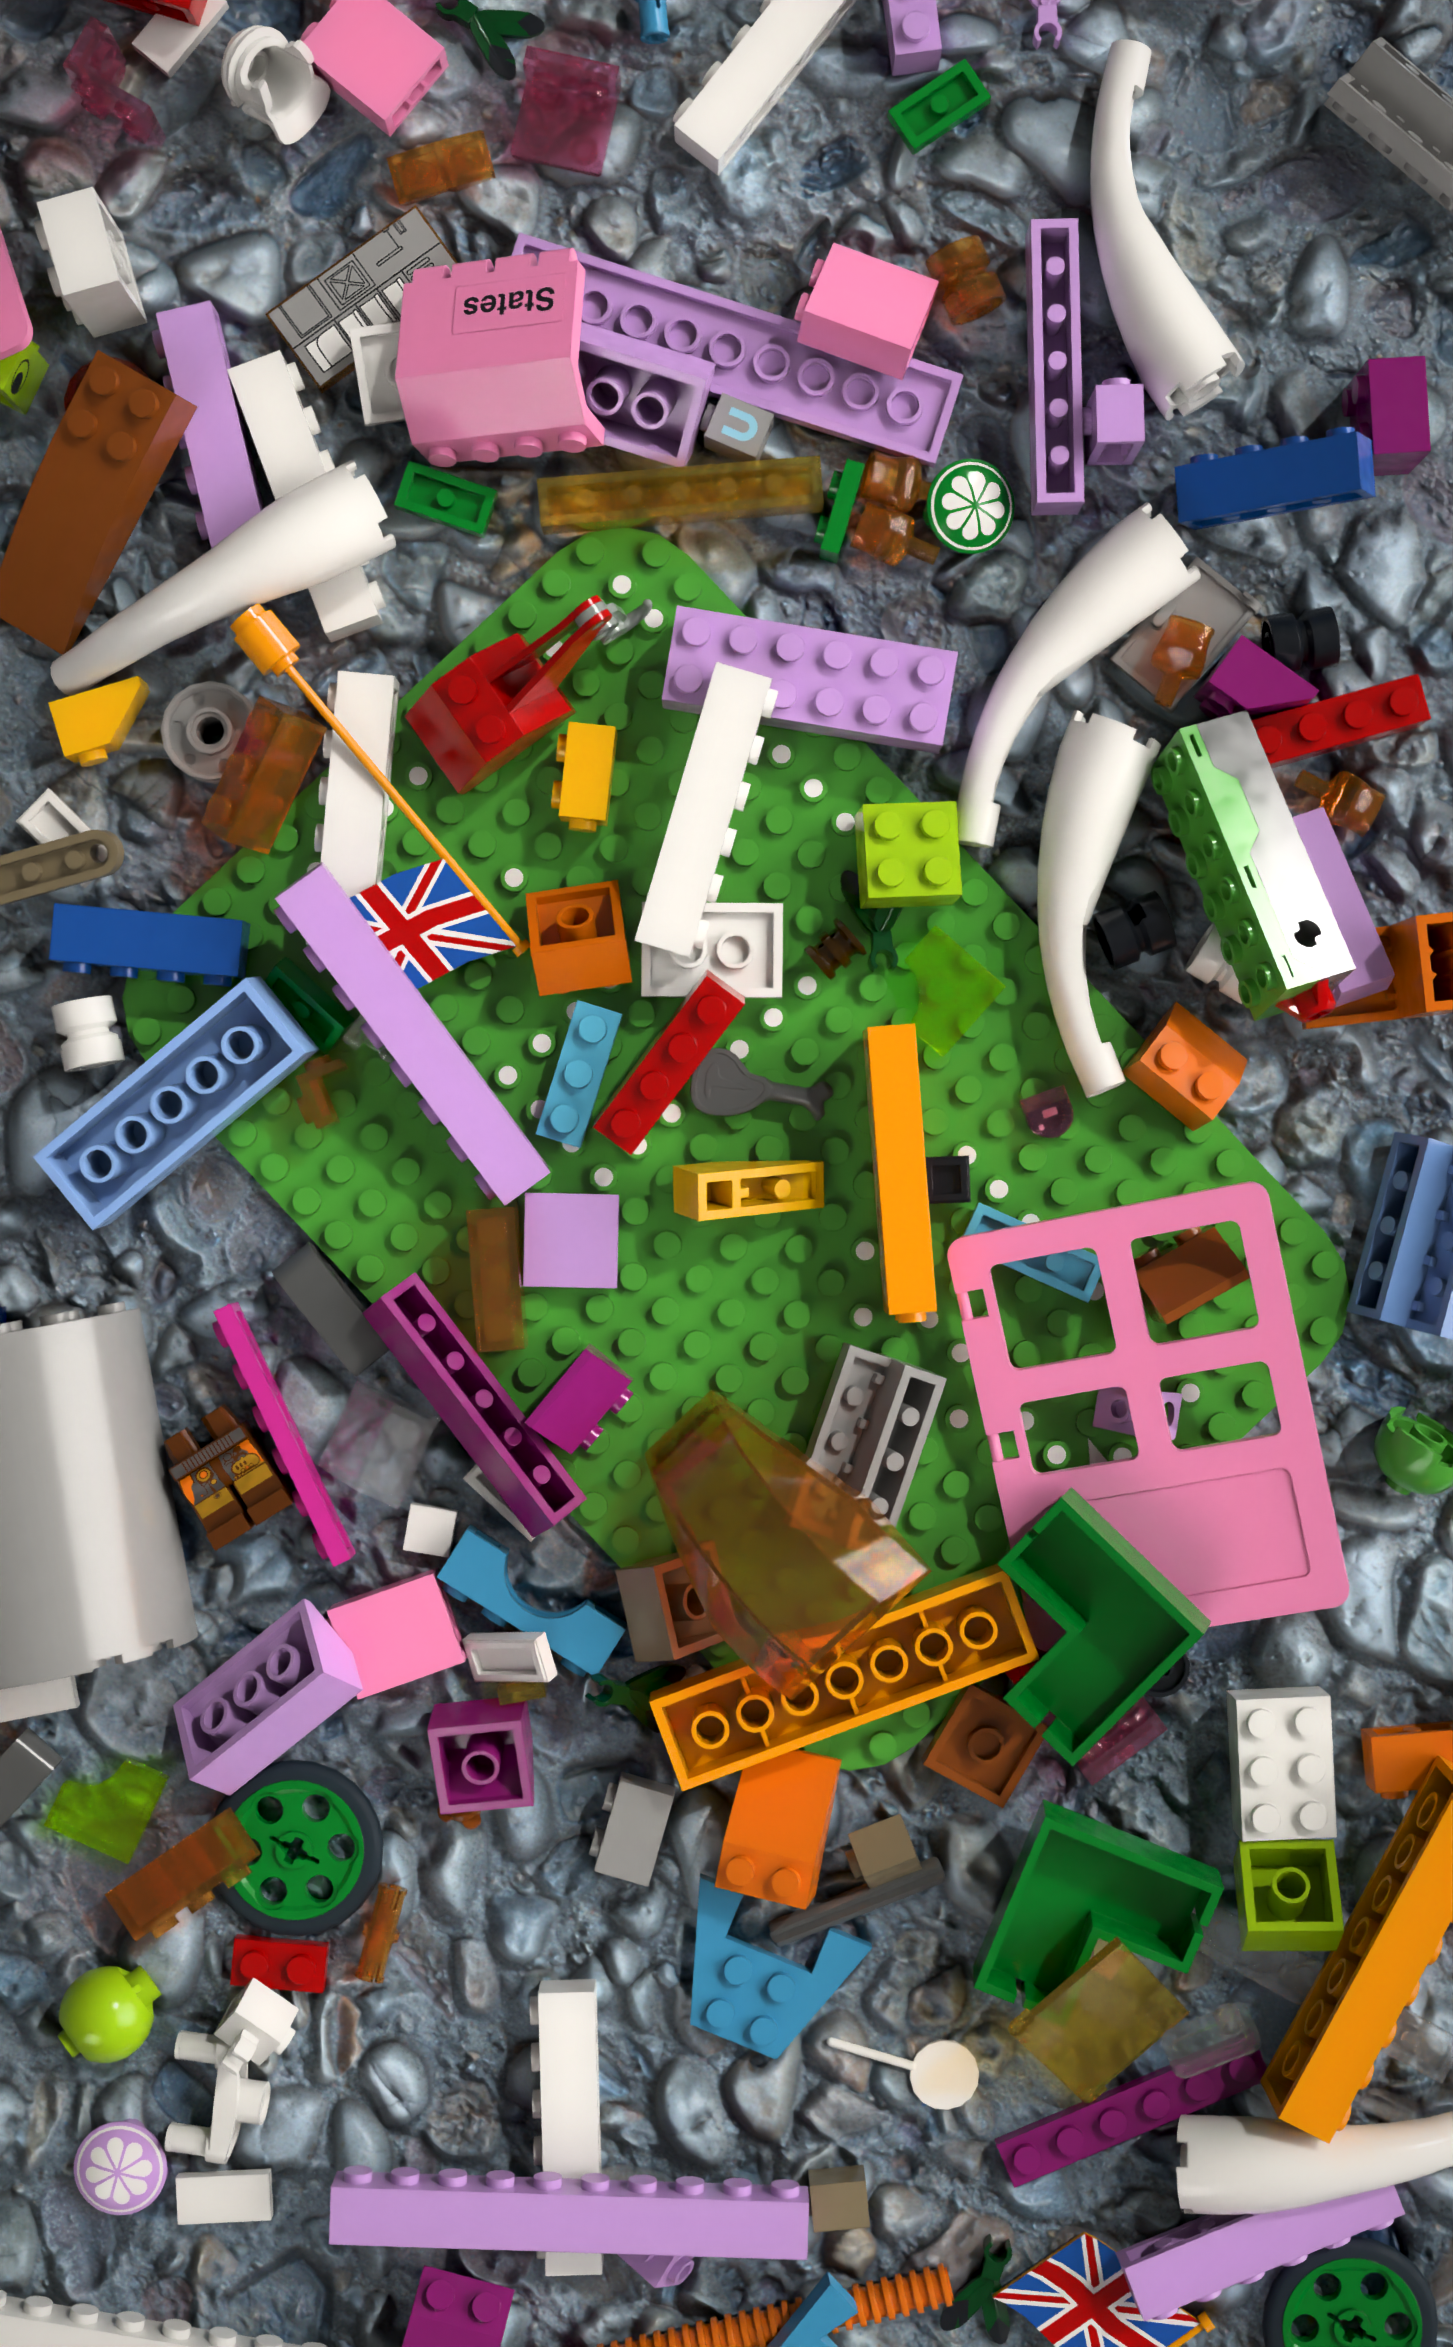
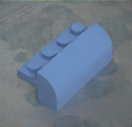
M1401 1132L1394 1133L1346 1312L1453 1340L1452 1145L1428 1137Z

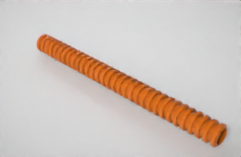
M939 2263L935 2270L930 2271L929 2266L923 2267V2273L916 2274L915 2270L908 2271L909 2276L902 2277L900 2273L894 2274L895 2279L889 2281L884 2276L880 2278V2283L874 2284L872 2280H867L866 2286L859 2287L858 2283L852 2284V2289L847 2290V2292L856 2301L858 2313L832 2330V2334L839 2333L840 2327H846L847 2331L853 2330V2324L860 2323L861 2327H866L867 2321L874 2320L875 2324H879L882 2322L881 2318L887 2316L890 2321L895 2320V2314L903 2313L904 2317L910 2316V2311L916 2309L917 2313L921 2314L924 2313L925 2307L931 2306L934 2311L939 2309L938 2304L945 2303L946 2307L953 2306L952 2301H954L947 2267H944L943 2263ZM801 2296L796 2297L795 2303L789 2304L788 2300H783L779 2307H774V2304L770 2303L767 2304V2309L762 2311L759 2307H753V2313L746 2314L745 2310L738 2311L737 2317H732L731 2313L724 2314V2320L718 2321L717 2317H711L710 2323L704 2324L703 2320H698L694 2327H690L688 2323L682 2324L681 2330L677 2331L675 2327H669L665 2334H662L660 2330L653 2331L652 2337H647L646 2333L639 2335V2340L633 2341L632 2337L625 2338V2343L619 2344L618 2340L611 2341L610 2347H767L802 2304L803 2299ZM603 2343L596 2345V2347H605Z

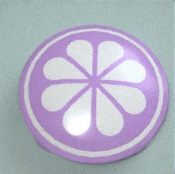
M129 2118L124 2121L103 2124L85 2137L75 2156L74 2177L80 2193L93 2207L108 2214L128 2215L146 2208L158 2197L168 2177L167 2159L161 2143L154 2134L147 2130L141 2121Z

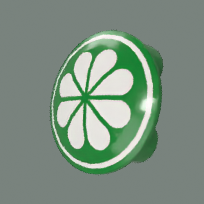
M979 459L955 461L944 467L932 481L927 494L923 519L926 525L932 529L935 536L951 550L963 554L985 552L1001 542L1011 527L1015 510L1011 486L1002 472L986 461Z

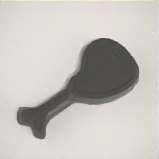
M712 1048L692 1074L690 1094L691 1101L696 1109L706 1115L735 1116L747 1113L764 1102L777 1101L803 1106L810 1111L814 1120L819 1121L825 1115L824 1102L832 1097L833 1089L826 1081H821L812 1087H800L773 1082L764 1076L749 1072L739 1057L730 1050Z

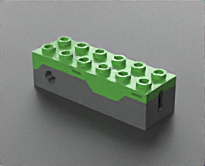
M1241 711L1178 729L1152 766V785L1156 793L1162 795L1169 812L1168 821L1170 829L1176 837L1180 838L1186 853L1187 870L1190 876L1197 880L1204 897L1203 907L1205 914L1211 922H1214L1221 937V952L1224 960L1229 965H1232L1238 979V992L1243 1005L1250 1009L1254 1021L1286 1012L1296 1020L1307 1023L1330 1014L1336 1005L1332 991L1356 967L1248 711Z

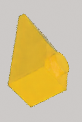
M724 1161L673 1166L674 1212L697 1221L824 1208V1161Z

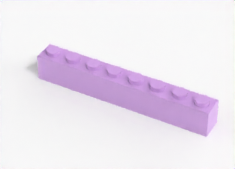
M321 862L275 896V900L280 906L273 911L290 934L298 929L309 944L303 949L307 958L319 973L326 968L338 983L332 987L337 998L348 1011L354 1007L358 1009L367 1021L360 1026L364 1034L377 1050L383 1045L387 1048L395 1061L389 1064L390 1068L404 1087H408L413 1083L423 1096V1099L417 1103L430 1122L436 1125L441 1121L452 1136L446 1139V1142L456 1157L462 1163L469 1158L480 1172L474 1177V1180L487 1198L491 1200L497 1196L505 1206L551 1173L546 1162L325 864Z

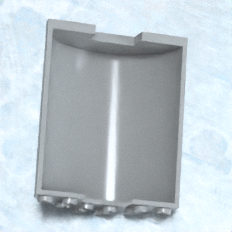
M124 1301L96 1306L98 1315L80 1318L79 1310L39 1317L41 1326L23 1329L21 1320L0 1324V1690L93 1672V1669L105 1666L106 1661L110 1660L113 1656L115 1664H125L152 1656L153 1652L163 1648L162 1644L166 1643L167 1649L176 1648L198 1637L140 1308L126 1310Z

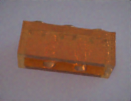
M259 695L252 712L247 717L245 728L233 754L227 760L226 769L214 795L207 804L201 823L226 842L268 855L327 728L301 710Z
M518 1206L466 1210L477 1353L525 1349L528 1346Z
M229 1807L104 1895L135 1942L149 1932L157 1939L179 1923L175 1914L182 1909L188 1907L193 1914L215 1898L211 1889L218 1884L224 1882L229 1889L252 1873L247 1864L261 1853Z

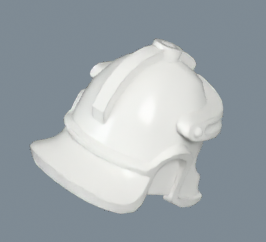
M254 25L245 28L231 38L225 49L221 66V78L225 92L231 100V105L239 108L243 104L242 111L262 123L268 124L281 144L288 145L300 140L314 126L326 109L331 91L328 83L314 74L311 65L314 57L308 46L300 39L288 43L284 35L272 27Z

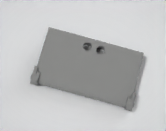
M1196 557L1186 569L1189 570L1193 566H1197L1201 579L1141 621L1109 659L1116 667L1154 697V702L1170 714L1177 709L1179 701L1252 615H1256L1262 608V605L1246 591L1244 593L1239 591L1199 557Z

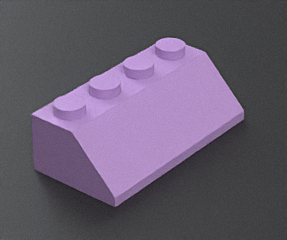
M302 1599L173 1705L189 1780L231 1796L363 1690L352 1651L310 1601Z

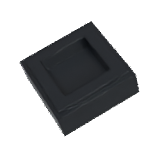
M969 1155L925 1157L929 1204L971 1202Z

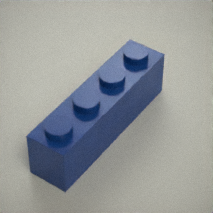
M1354 427L1329 429L1326 431V437L1309 440L1307 436L1287 437L1280 440V446L1263 449L1262 445L1241 446L1235 449V455L1219 458L1217 454H1200L1191 457L1190 464L1174 467L1178 523L1194 530L1376 497L1372 440L1355 431Z
M54 903L49 960L63 963L62 972L91 974L92 966L110 968L109 976L138 979V972L141 970L157 972L156 980L185 983V975L204 976V985L231 987L232 979L243 980L246 978L250 924L236 919Z

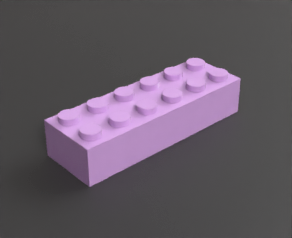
M677 605L662 693V707L664 709L701 714L715 664L719 662L772 678L770 689L777 690L778 695L771 718L761 716L759 723L761 725L939 754L944 741L958 652Z

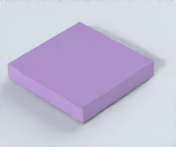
M525 1193L523 1286L617 1288L619 1195Z

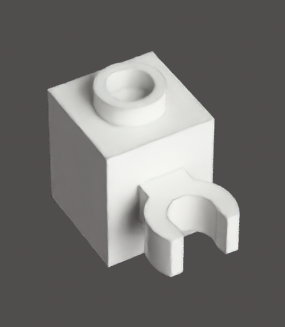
M253 1977L231 2001L214 2032L215 2036L230 2045L220 2066L236 2076L243 2063L247 2064L252 2060L260 2066L273 2052L280 2055L295 2034V2030L290 2026L299 2009Z

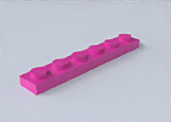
M230 1303L213 1311L217 1319L216 1322L212 1323L215 1335L223 1348L228 1346L231 1348L237 1361L236 1364L232 1365L234 1375L243 1390L250 1389L257 1405L252 1407L255 1420L263 1433L270 1431L277 1448L272 1450L274 1460L283 1475L289 1473L297 1490L292 1492L293 1500L302 1517L310 1516L317 1531L312 1534V1539L320 1557L323 1560L329 1557L333 1567L351 1559L356 1554L355 1549L239 1303Z

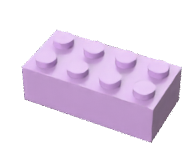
M581 322L578 369L586 405L605 428L604 445L684 469L694 452L716 363Z

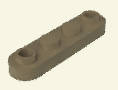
M89 830L1 855L0 906L114 874L121 867L124 860L122 842L110 831ZM101 844L105 846L108 853L107 858L103 862L96 855V850Z

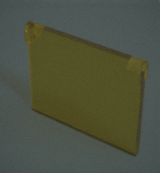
M1116 1937L1030 2011L1026 2008L1014 2018L1008 2026V2031L1010 2035L1070 2088L1084 2103H1091L1107 2090L1106 2084L1169 2032L1190 2012L1139 1958Z

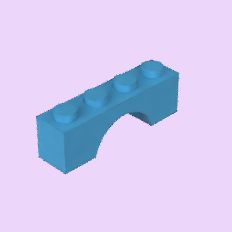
M470 1524L437 1576L438 1579L444 1582L442 1589L462 1602H466L468 1597L484 1607L481 1613L499 1626L505 1627L507 1623H510L523 1632H545L550 1649L563 1657L560 1663L564 1667L581 1677H584L586 1672L591 1675L598 1674L624 1634L627 1622L589 1598L571 1609L559 1612L544 1611L529 1605L516 1593L510 1582L508 1574L510 1548Z

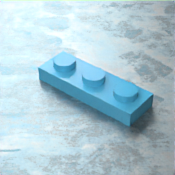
M577 1000L537 1127V1135L578 1148L582 1147L623 1014Z
M977 1202L962 1236L1026 1223ZM1084 1249L1002 1264L1089 1303L1101 1276L1097 1255Z

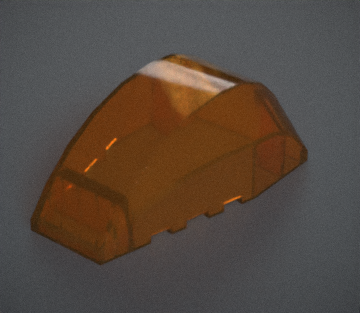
M710 1390L645 1452L651 1479L664 1518L689 1579L712 1627L750 1668L765 1682L790 1700L795 1699L932 1571L870 1498L857 1489H853L833 1472L810 1459L784 1438H780L763 1426L760 1421L715 1390Z

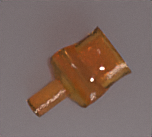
M873 450L865 465L860 497L876 501L888 509L907 513L912 510L918 498L927 500V494L932 482L922 479L921 463L918 459L912 457H893Z
M869 501L866 504L850 544V548L864 551L876 560L892 567L897 566L906 555L934 565L940 551V547L914 537V518L901 512L880 508Z
M1178 615L1169 616L1165 632L1156 645L1151 659L1152 666L1164 674L1154 699L1155 703L1171 708L1181 680L1200 679L1205 667L1208 647L1215 634V630L1212 627Z
M1302 769L1294 782L1295 787L1320 799L1319 808L1324 807L1331 825L1347 828L1360 837L1365 836L1370 829L1386 796L1371 788L1358 776L1346 771L1337 773L1327 782Z

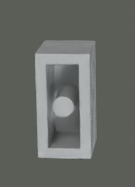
M621 1772L618 1785L609 1782L601 1809L610 1812L605 1829L596 1827L589 1850V1855L597 1857L594 1872L649 1886L673 1803L674 1786L626 1772Z

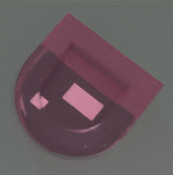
M1065 1085L1019 1101L1029 1129L1040 1137H1058L1064 1134L1072 1124L1073 1108Z

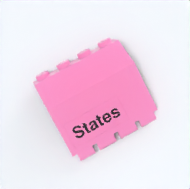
M574 248L540 252L538 263L534 253L496 258L495 269L490 259L456 263L452 265L451 272L447 265L419 268L413 272L412 283L404 284L395 380L411 443L431 465L451 467L456 462L472 460L489 463L497 461L499 457L519 455L534 458L542 455L544 452L563 450L569 453H579L589 447L604 446L605 428L586 405L578 369L585 269L577 260Z

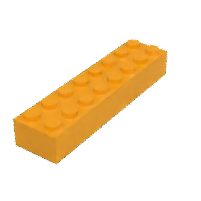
M995 1564L650 1692L649 1703L681 1790L685 1791L1040 1658L1008 1574Z
M1437 1755L1348 1918L1337 1951H1330L1260 2080L1279 2119L1328 2144L1331 2142L1335 2132L1343 2130L1348 2123L1351 2115L1352 2101L1358 2090L1365 2089L1371 2081L1375 2059L1381 2048H1387L1391 2044L1397 2030L1396 2021L1404 2006L1408 2007L1414 2002L1420 1987L1419 1979L1427 1964L1432 1965L1437 1960L1442 1949V1937L1450 1922L1453 1923V1762Z

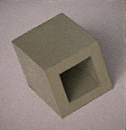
M901 1814L848 1834L853 1849L845 1852L855 1879L863 1876L870 1889L922 1869Z
M864 2165L808 2170L809 2216L813 2218L814 2233L870 2227Z

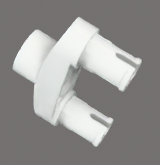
M181 2030L178 2033L174 2049L175 2059L215 2065L217 2078L212 2125L204 2127L171 2122L166 2132L164 2147L167 2152L204 2156L206 2162L225 2165L234 2149L241 2124L262 2125L264 2123L269 2107L271 2089L268 2081L248 2079V2063L242 2064L236 2076L221 2067L220 2063L230 2045L214 2034Z

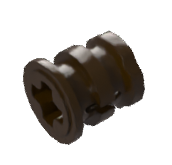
M837 917L833 920L835 928L829 934L824 931L818 936L821 940L815 946L809 945L804 949L830 980L836 976L835 971L843 965L846 969L852 963L850 958L858 953L864 956L867 953L864 946Z

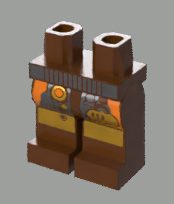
M225 1404L201 1418L214 1439L204 1447L200 1448L188 1427L164 1441L168 1455L174 1464L168 1471L175 1482H178L183 1495L199 1517L207 1531L206 1537L215 1551L249 1531L254 1525L257 1526L294 1502L292 1497L294 1490L258 1437L253 1433L254 1430L249 1422L246 1420L240 1424L237 1417Z

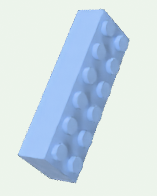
M261 976L244 978L41 1149L33 1158L92 1230L109 1225L320 1049Z

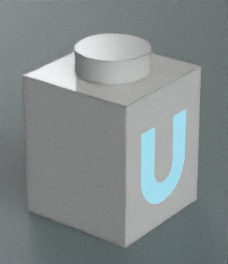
M722 393L717 406L709 403L699 430L705 432L704 448L756 469L774 426V414Z

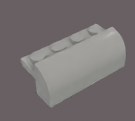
M1379 37L1369 45L1351 70L1337 80L1327 93L1330 97L1324 105L1453 214V97L1385 39Z
M844 1342L782 1521L788 1525L830 1537L845 1547L885 1558L947 1378L890 1356Z

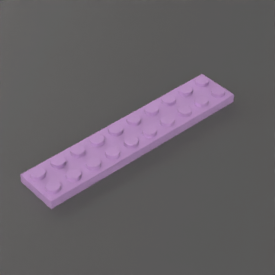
M519 232L512 256L534 253L538 263L540 252L565 249L567 247ZM576 251L577 260L585 269L581 322L716 363L708 394L710 397L720 399L721 394L725 393L774 414L776 418L932 468L935 467L961 386L963 374L911 358L904 378L900 380L797 342L801 322Z

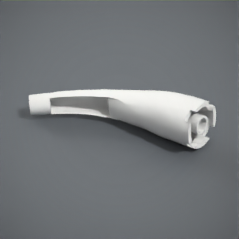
M1121 39L1111 43L1094 118L1090 161V197L1094 236L1102 277L1112 312L1127 352L1145 390L1165 420L1170 421L1174 416V409L1178 408L1184 417L1203 407L1223 392L1219 386L1221 379L1229 371L1234 377H1238L1243 371L1245 363L1172 257L1158 232L1146 216L1138 199L1130 156V122L1134 99L1142 97L1144 93L1152 52L1148 46L1141 42Z
M350 460L276 499L205 554L116 614L78 645L53 661L50 667L53 682L59 690L69 696L85 692L108 676L124 669L164 645L208 624L248 610L257 603L261 605L325 583L395 548L396 541L394 535L389 534L385 537L382 535L378 523L388 517L365 474L354 479L353 476H355L357 467L356 463Z
M1144 503L1117 523L1080 559L1032 618L1006 660L981 713L964 767L957 801L959 844L979 848L994 847L1001 805L993 803L999 778L1015 738L1039 699L1134 626L1201 579L1197 566L1187 570L1180 559L1189 550L1165 517L1160 513L1153 519L1150 518L1152 517L1151 511L1153 510L1150 503Z
M1076 710L1073 712L1060 744L1047 794L1037 870V914L1041 958L1053 1013L1071 1064L1086 1097L1090 1098L1122 1085L1126 1082L1111 1042H1101L1093 1017L1086 977V930L1161 744L1157 740L1149 738L1146 746L1133 740L1137 729L1092 713L1089 723H1086V719L1083 717L1084 714Z
M1453 2111L1406 2121L1346 2125L1343 2130L1335 2132L1329 2144L1281 2119L1181 2114L1178 2122L1177 2143L1186 2144L1181 2145L1180 2167H1176L1180 2209H1184V2213L1267 2214L1307 2207L1385 2188L1452 2167Z

